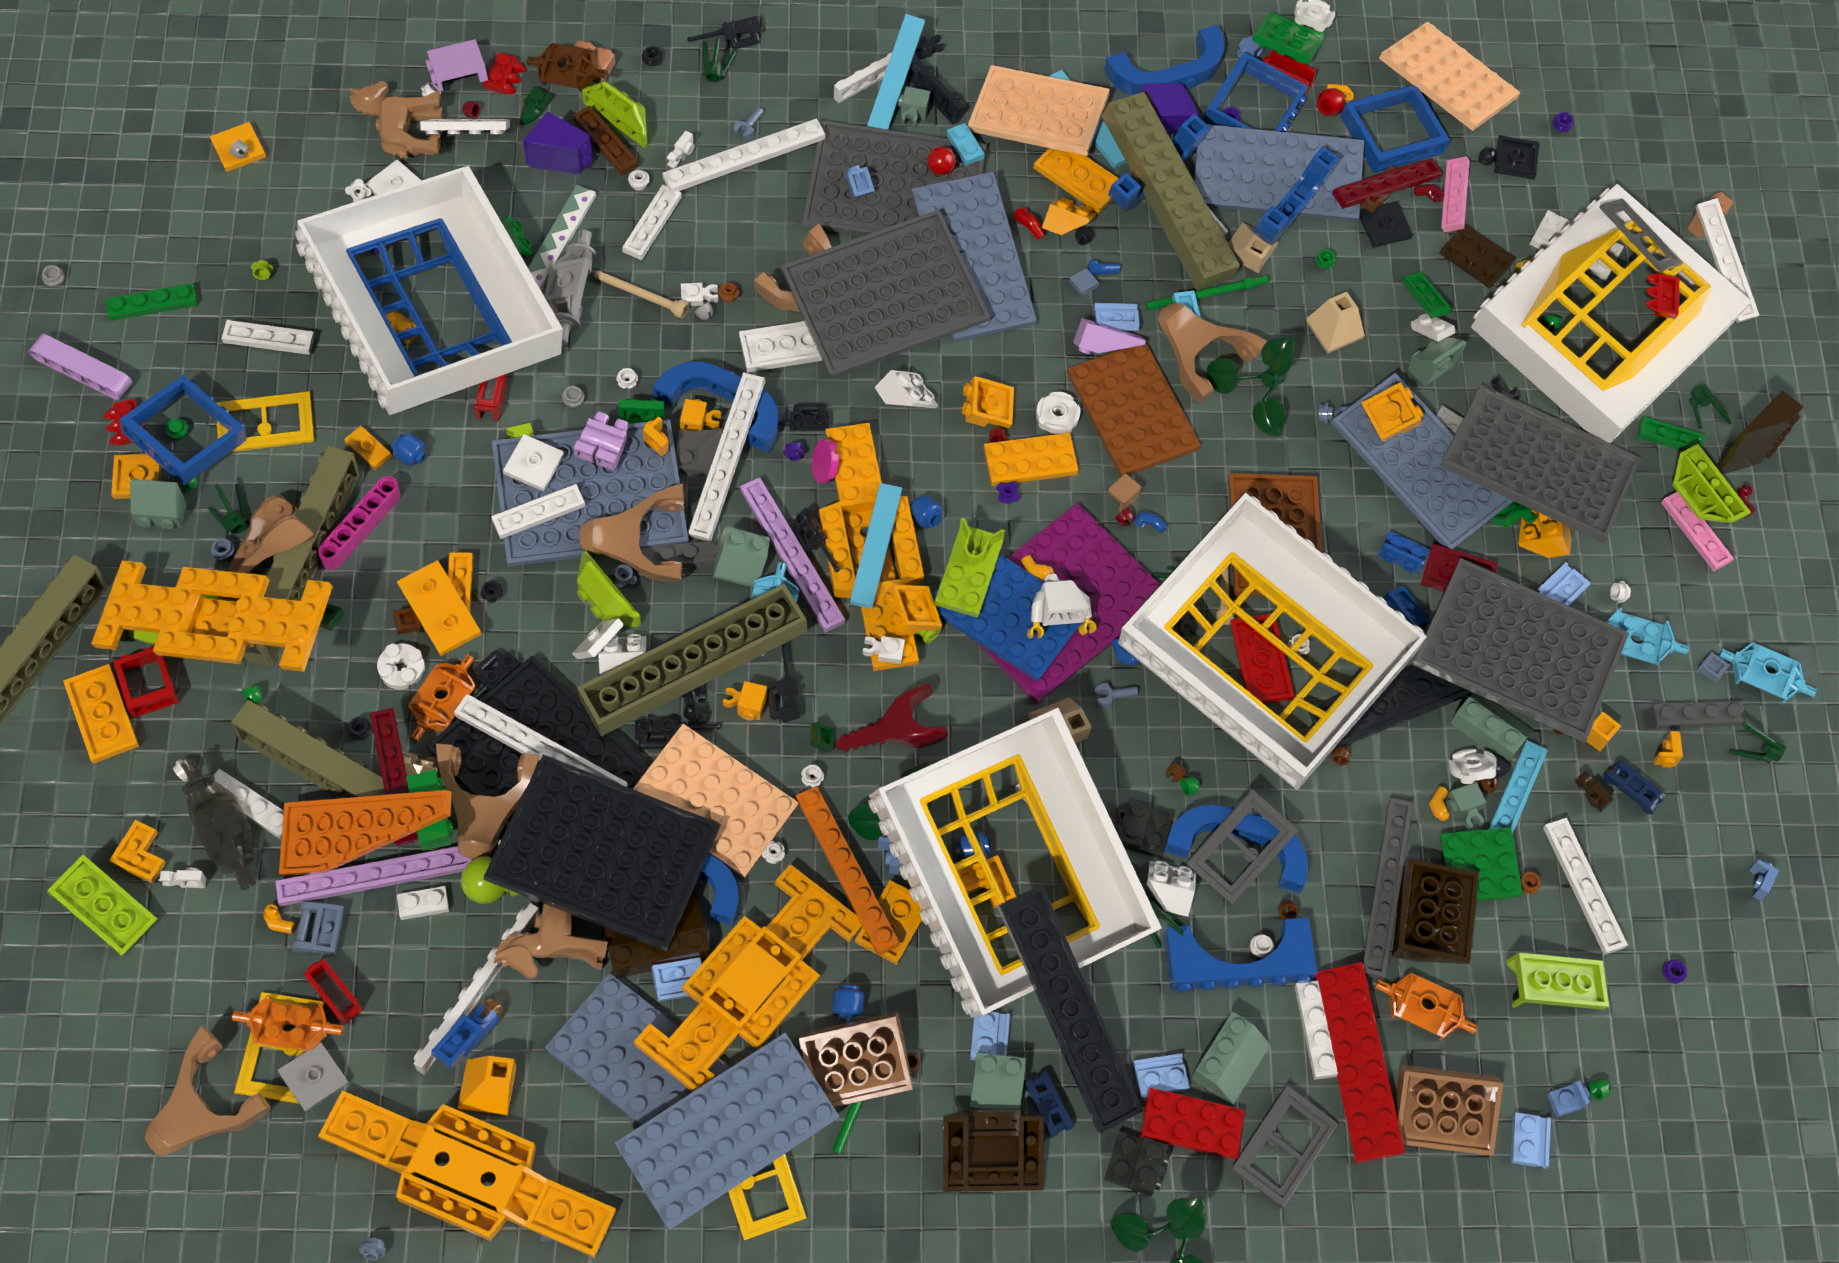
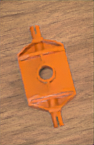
M466 654L460 665L448 663L435 665L408 704L409 711L417 724L416 729L410 735L412 740L419 742L427 730L444 731L455 718L454 711L466 694L470 695L472 691H477L473 680L467 673L468 668L474 661L472 656L469 657ZM440 690L448 692L447 696L443 699L435 697V694Z
M1413 973L1406 975L1396 984L1390 985L1380 979L1376 983L1375 989L1389 996L1391 1018L1393 1019L1397 1016L1440 1036V1041L1457 1028H1462L1472 1034L1476 1031L1478 1025L1465 1020L1463 1002L1459 994ZM1422 999H1430L1434 1004V1008L1431 1010L1424 1008Z
M268 995L251 1012L234 1010L232 1015V1021L247 1023V1026L251 1029L254 1044L310 1051L316 1048L323 1037H327V1034L342 1036L344 1025L326 1022L324 1010L320 1002L318 1003V1008L272 1002ZM286 1025L295 1026L291 1031L282 1030Z

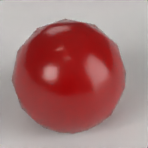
M1335 88L1325 89L1316 100L1317 109L1326 117L1339 115L1344 108L1345 97L1341 91Z
M936 147L928 153L927 165L932 173L941 176L950 173L954 169L956 159L951 149Z

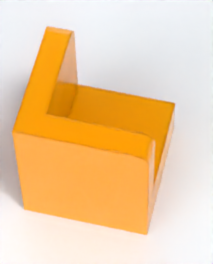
M1602 712L1594 721L1586 741L1598 751H1601L1621 725Z

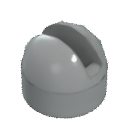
M239 139L234 142L229 152L234 157L242 159L246 157L244 155L245 152L249 153V149Z
M706 302L694 311L701 320H708L713 316V308L709 302Z

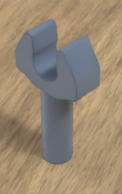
M757 107L746 122L736 121L734 124V136H737L740 131L744 130L743 141L751 139L754 136L752 126L764 113L763 109Z
M1102 683L1095 688L1094 694L1104 693L1107 697L1097 699L1096 704L1105 708L1111 707L1112 701L1115 698L1137 696L1138 689L1136 686L1112 689L1108 683Z

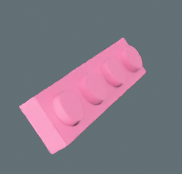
M1467 156L1447 160L1441 225L1444 232L1464 229L1470 163Z
M1678 492L1663 499L1661 504L1713 572L1734 560L1706 521L1696 517Z

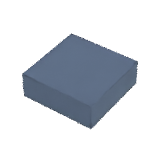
M1087 268L1069 277L1070 284L1080 296L1099 286V282Z
M1711 651L1697 670L1716 683L1730 664Z

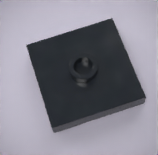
M1499 135L1496 145L1494 173L1534 180L1537 173L1539 142Z
M1398 201L1380 205L1373 213L1367 209L1360 210L1359 218L1373 248L1412 239L1413 233Z

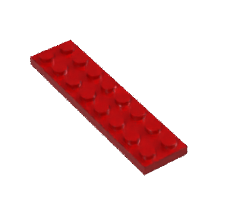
M1360 962L1318 971L1316 981H1318L1355 1162L1359 1164L1404 1155L1406 1153L1364 965Z

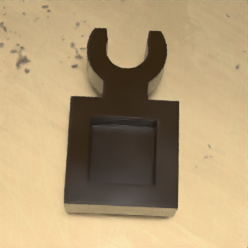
M1586 771L1575 781L1576 785L1586 792L1585 796L1589 804L1600 813L1614 800L1599 782L1596 784L1593 782L1592 777Z

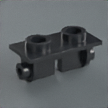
M703 684L681 696L685 701L684 717L687 719L688 725H693L695 721H698V724H706L709 719L707 703H699L698 701H705L706 699Z

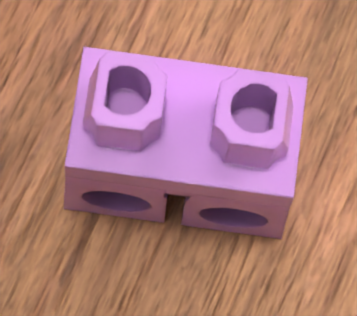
M598 411L593 419H588L579 441L577 440L573 447L575 457L594 463L596 459V465L615 471L624 446L627 443L628 422L617 419L614 427L607 425L609 416Z

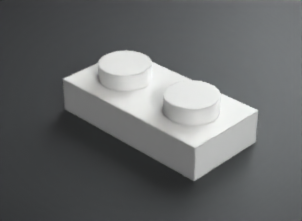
M1422 314L1411 322L1412 330L1437 342L1455 333L1454 325L1437 317L1431 319L1428 314Z
M445 886L397 894L401 920L449 912Z

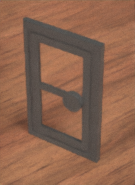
M1624 199L1608 202L1599 207L1660 273L1683 264L1680 258ZM1624 211L1643 233L1637 235L1631 233L1614 214ZM1648 236L1668 258L1658 261L1642 245L1640 238Z
M1252 789L1186 864L1233 905L1299 830ZM1252 808L1280 831L1259 855L1256 849L1245 847L1231 834L1233 829ZM1226 837L1244 851L1246 861L1252 862L1232 886L1205 863Z
M1287 1085L1231 1169L1284 1209L1339 1124ZM1289 1106H1292L1320 1127L1302 1156L1285 1144L1279 1133L1273 1132ZM1265 1142L1273 1148L1277 1146L1282 1147L1298 1160L1281 1188H1278L1250 1166Z

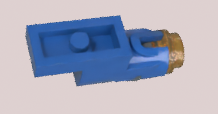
M489 998L487 1001H483L468 1016L463 1014L431 1050V1055L452 1069L462 1056L467 1057L499 1022L504 1011L502 1006Z

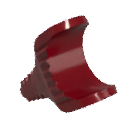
M923 684L902 693L895 698L881 720L876 721L873 726L866 725L864 730L858 728L856 733L849 732L847 737L841 735L840 739L836 742L837 749L848 752L850 748L857 750L859 746L866 748L868 744L875 746L877 742L881 744L891 742L913 748H924L945 740L948 737L945 727H924L912 718L913 711L918 703L933 694L931 685Z

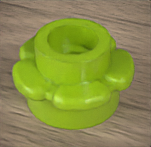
M265 260L253 262L251 265L253 276L259 280L268 279L271 272H273V266Z

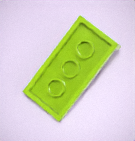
M961 518L960 528L935 599L936 606L976 618L979 617L1004 541L1005 530L1001 529L995 534L968 526L965 518Z
M84 855L47 890L51 898L54 897L122 957L157 921L153 914Z
M1517 953L1506 960L1507 966L1517 975L1519 998L1512 1002L1513 1008L1524 1002L1601 1010L1609 1007L1603 961L1529 953Z

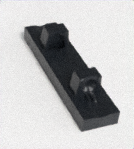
M914 54L907 77L918 89L930 91V102L951 124L958 123L965 109L959 101L961 96L957 92L951 93L933 74L935 69L931 65L925 66Z

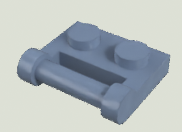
M301 902L300 911L302 913L296 941H293L291 950L299 953L312 952L336 955L345 912L344 906ZM311 913H317L311 942H306Z

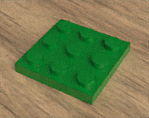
M1270 12L1255 32L1252 41L1257 42L1261 47H1269L1276 50L1280 55L1293 57L1297 62L1309 64L1323 43L1326 34Z
M1512 827L1440 834L1444 866L1479 873L1476 902L1522 898L1523 893Z

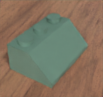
M1472 693L1450 723L1490 753L1503 759L1507 764L1533 731L1499 705L1476 693Z
M1232 1012L1191 1079L1233 1106L1270 1047V1044L1252 1023Z

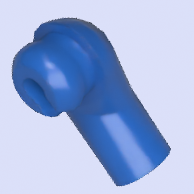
M1091 260L1088 263V270L1093 275L1119 274L1120 272L1119 263H1099L1097 260Z
M1142 511L1134 519V522L1139 527H1144L1148 523L1160 534L1168 528V525L1153 513Z
M1119 638L1112 641V646L1119 662L1131 666L1140 663L1139 660L1118 644Z

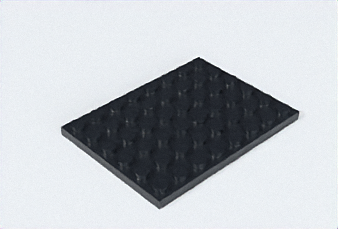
M533 656L528 658L479 700L626 781L628 788L633 789L649 769L612 732L601 736L583 704ZM459 718L426 745L427 750L436 758V744L452 745L461 750L462 763L455 777L473 795L491 797L504 795L519 783L517 766L521 755L524 754ZM515 811L511 814V816L505 823L504 826L506 828L508 827Z
M543 754L484 874V880L667 952L718 835L721 824Z

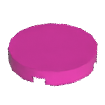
M821 439L814 448L811 467L814 480L817 483L829 484V480L833 479L837 473L839 456L838 453H835L834 448H837L833 440Z

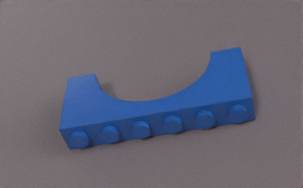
M1309 918L1285 919L1281 926V939L1276 950L1262 960L1247 964L1228 963L1209 955L1196 942L1191 926H1179L1184 931L1183 936L1172 927H1166L1163 934L1170 990L1189 992L1193 988H1201L1203 991H1210L1216 989V987L1223 986L1226 989H1236L1240 985H1249V987L1256 988L1267 983H1273L1274 986L1286 985L1287 982L1296 981L1297 983H1310L1317 975Z

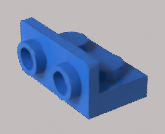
M1389 531L1378 556L1382 557L1386 562L1395 563L1403 567L1408 572L1419 574L1430 549Z
M1404 586L1387 592L1383 597L1387 605L1394 611L1401 612L1405 616V620L1410 624L1422 628L1431 621V618Z

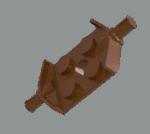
M551 43L541 56H538V58L528 56L526 60L527 65L537 66L538 80L543 85L552 83L577 88L582 92L595 77L606 79L608 76L607 70L597 69L596 55L590 49ZM568 60L567 65L560 68L561 63Z

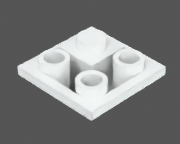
M891 370L874 387L885 404L937 408L939 406L934 400V394L926 388L922 377L917 373Z
M630 634L627 637H618L614 635L598 653L600 675L646 653V636Z
M1150 861L1147 885L1164 911L1188 917L1195 893L1196 872L1185 866L1174 867L1164 861Z

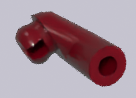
M1435 185L1414 186V196H1426L1437 203L1444 199V192Z
M1744 484L1737 489L1736 493L1751 513L1747 515L1749 518L1757 510L1749 503V495L1752 494L1753 489L1749 485Z

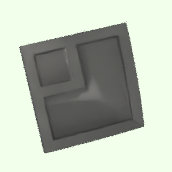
M723 428L712 430L679 429L676 449L678 473L708 476Z

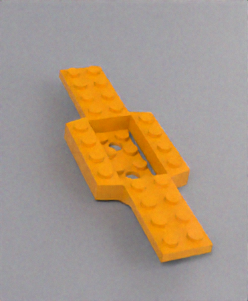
M869 423L826 429L827 440H833L837 448L834 449L835 453H838L839 456L838 469L834 477L838 502L819 509V522L827 536V539L824 541L825 546L837 566L840 567L839 572H834V568L827 558L834 597L851 598L856 580L855 574L857 576L866 537L861 535L860 530L870 525L880 483H882ZM906 496L900 497L891 533L899 580H896L888 545L873 609L860 607L866 637H873L878 642H881L882 636L905 639L901 664L878 661L879 654L870 656L873 671L919 664L914 635L896 634L894 627L889 625L890 614L888 608L882 604L883 593L892 585L919 586L924 581L918 544Z
M342 1090L318 1135L324 1141L400 1173L401 1177L396 1194L399 1202L488 1241H492L505 1223L510 1221L595 1258L617 1212L614 1207L553 1182L532 1171L536 1146L533 1142L444 1104L424 1124L407 1119ZM441 1152L447 1153L450 1157L448 1164L445 1166H438L435 1163V1157ZM416 1172L496 1207L497 1212L415 1177L412 1174ZM487 1172H491L496 1176V1180L491 1186H484L481 1183L482 1175Z

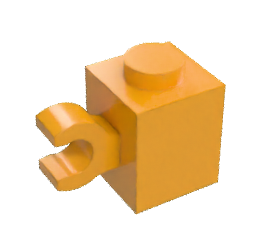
M685 399L680 419V430H704L705 426L718 429L719 421L712 419H721L722 412L712 410L708 413L707 402L699 399Z
M744 681L741 692L733 688H726V695L733 696V699H723V706L731 708L737 705L738 715L743 719L750 721L761 719L767 698V686Z

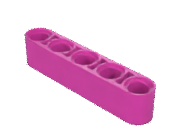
M386 476L381 478L320 545L318 554L322 565L326 569L334 570L340 567L399 501L401 494L397 481L393 477ZM374 505H379V506L376 507V508H370V507H372V506H374ZM364 521L362 524L356 525L357 522ZM343 538H349L346 541H341ZM329 554H334V556L330 558L326 557Z

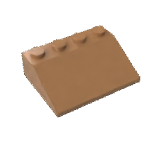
M898 1012L805 1032L799 1037L804 1062L833 1107L913 1090Z
M1400 1064L1396 1088V1113L1403 1144L1494 1156L1503 1082L1497 1076Z

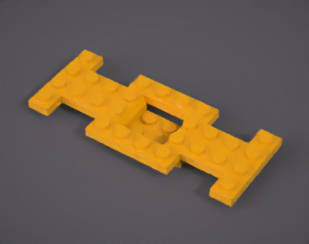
M122 561L91 642L95 648L116 650L124 629L159 633L153 648V652L157 655L241 664L246 647L253 648L254 644L285 647L279 666L284 670L304 672L333 586L329 582L308 580L301 601L267 598L264 595L270 580L265 575L188 567L182 568L176 588L141 584L146 566L141 562ZM201 594L240 599L237 602L207 599Z
M791 864L775 881V885L791 897L790 901L767 927L764 926L762 929L744 916L682 986V991L698 1002L699 1005L672 1036L668 1038L650 1023L634 1041L633 1045L692 1092L716 1078L709 1069L738 1036L756 1050H759L818 981L820 974L804 963L803 960L830 928L849 943L862 929L856 914ZM785 977V980L779 985V987L773 992V994L767 999V1001H766V1002L761 1006V1008L755 1013V1011L758 1009V1007L764 1002V1000L770 995V993L776 988V986H777V985L783 980V978Z

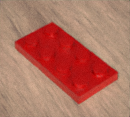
M1271 614L1254 616L1252 618L1263 624ZM1241 618L1230 620V629L1244 688L1263 704L1293 700L1294 692L1284 652ZM1275 620L1268 630L1281 640L1277 621Z
M1149 1087L1146 1094L1140 1138L1147 1137L1161 1143L1236 1160L1239 1154L1245 1110Z

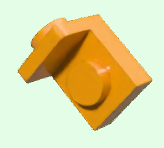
M657 417L654 421L650 420L645 424L643 440L663 457L668 452V438L660 431L662 430V419Z
M1670 731L1667 737L1663 739V752H1659L1653 760L1654 765L1671 768L1679 763L1683 757L1680 731Z

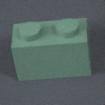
M1450 337L1439 342L1434 340L1422 352L1419 350L1412 355L1408 370L1425 387L1457 366L1467 343L1464 340Z
M131 479V515L136 525L141 527L160 526L165 529L182 528L187 504L177 483Z
M727 526L719 536L713 578L754 588V580L760 579L767 559L770 538Z
M977 1052L974 1061L970 1108L1020 1110L1026 1058Z

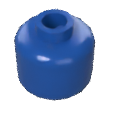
M411 433L400 434L392 445L394 457L409 467L414 466L416 463L421 464L427 455L425 443Z
M925 495L912 501L910 507L911 516L919 526L925 529L932 528L941 522L942 507L932 497Z
M976 831L974 834L985 858L988 859V855L992 854L989 836H985L981 831ZM962 834L959 843L955 844L957 857H962L964 860L973 856L974 851L966 834Z
M840 984V988L833 991L831 1010L833 1013L839 1014V1019L853 1021L854 1016H860L863 1013L865 994L859 990V986Z

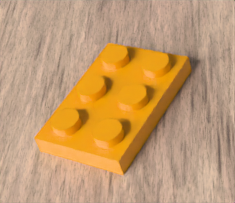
M889 880L878 902L896 934L900 946L879 956L898 965L922 923L920 911L922 910L918 902L915 903L908 889ZM862 927L855 939V943L877 954Z

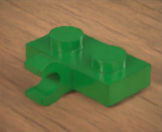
M1513 501L1491 520L1493 525L1510 527L1520 517L1530 524L1539 517L1533 515L1530 508Z

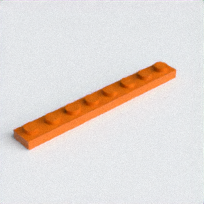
M815 786L795 795L796 801L799 802V806L877 955H882L899 947L900 942L818 787Z

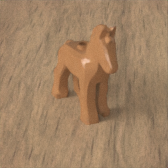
M380 81L372 86L363 87L362 89L359 88L358 90L349 88L351 92L349 98L351 99V104L354 105L353 108L358 112H363L364 115L380 117L376 119V130L379 131L383 151L394 156L397 154L400 158L406 159L408 154L417 156L423 153L433 156V154H438V151H442L440 133L433 134L426 139H417L408 134L410 121L443 119L442 107H436L440 106L441 96L439 91L424 97H384L388 92V84L384 81Z
M544 904L542 913H537L534 927L539 928L538 933H516L515 936H508L507 939L503 940V943L498 945L493 963H502L504 968L509 966L520 972L527 979L537 977L538 968L533 958L567 957L579 959L601 971L608 941L571 936V914Z

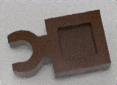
M412 608L393 610V618L398 635L421 631L422 624Z

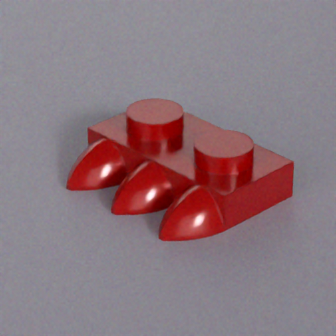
M498 52L487 74L488 81L483 82L484 89L501 94H514L516 90L511 84L522 81L516 73L525 72L527 69L518 61V57Z
M1658 273L1647 276L1646 279L1654 286L1648 288L1646 292L1654 299L1645 303L1646 306L1654 311L1655 316L1676 319L1679 315L1680 277Z
M135 398L113 403V407L103 415L105 419L115 420L106 428L109 432L117 433L110 439V444L121 446L134 443L122 433L120 418L138 407Z

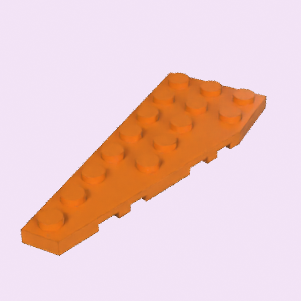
M441 790L284 803L279 874L287 876L326 873L450 817L452 792Z

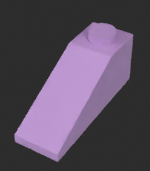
M1083 318L1080 321L1073 341L1079 347L1078 350L1086 354H1090L1091 351L1103 353L1145 345L1146 342L1139 335Z

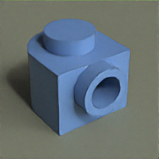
M1251 35L1248 38L1244 37L1242 39L1237 55L1240 58L1243 52H1246L1258 59L1265 47H1261L1257 42L1252 41L1253 36Z

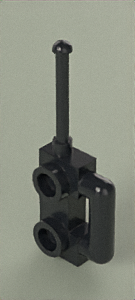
M753 16L738 21L732 20L729 23L724 22L722 29L693 37L689 36L687 41L691 42L720 34L724 35L726 42L730 41L732 49H739L759 44V34L762 33L758 16ZM745 33L751 36L741 40L737 39V35Z
M797 403L794 405L793 411H790V419L778 421V425L789 426L790 431L793 432L826 431V429H829L830 415L829 411H826V405L823 403ZM802 412H817V413H815L814 415H804ZM752 421L750 426L754 425L756 421Z
M803 508L796 515L794 520L796 525L792 532L805 553H809L812 549L818 550L821 547L834 568V572H839L840 567L837 566L825 546L824 541L827 539L825 532L811 510Z
M787 643L780 645L785 671L784 679L776 681V686L769 688L767 691L771 719H780L783 722L801 718L798 698L799 689L797 688L798 681L789 674L786 651ZM778 695L782 696L783 707L781 708L778 707Z
M494 650L474 668V673L478 676V683L482 686L472 697L477 699L487 690L490 692L517 669L521 662L508 652L502 654L500 651ZM498 662L499 665L493 670H487L493 663Z
M675 718L635 720V740H639V748L642 750L664 749L682 724H678ZM719 723L686 725L690 729L719 730L721 728ZM648 736H664L665 740H648Z

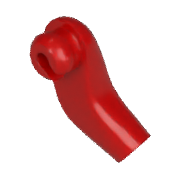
M1021 207L1014 211L1016 221L1025 226L1036 240L1045 235L1039 220L1029 213L1027 208Z

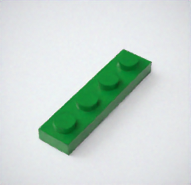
M194 283L105 299L109 321L198 306Z

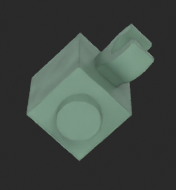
M906 86L905 92L900 94L898 106L901 107L902 124H905V120L908 118L913 120L912 126H916L917 119L925 120L929 107L930 91Z
M1477 782L1452 790L1446 798V806L1448 811L1453 813L1455 819L1466 816L1464 826L1467 830H1471L1473 827L1471 820H1475L1479 827L1483 825L1484 819L1479 812L1485 806L1486 801Z

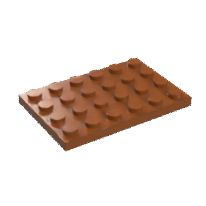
M1146 342L1145 345L1124 348L1067 368L1066 373L1120 477L1125 473L1129 476L1200 450L1201 444Z
M1229 473L1230 509L1245 493L1250 497L1253 496L1260 501L1261 506L1276 513L1280 521L1285 525H1291L1299 536L1310 540L1315 548L1322 553L1317 476ZM1232 564L1234 596H1240L1249 586V583ZM1254 590V591L1249 595V596L1265 597V596H1263L1260 592H1258L1257 590Z

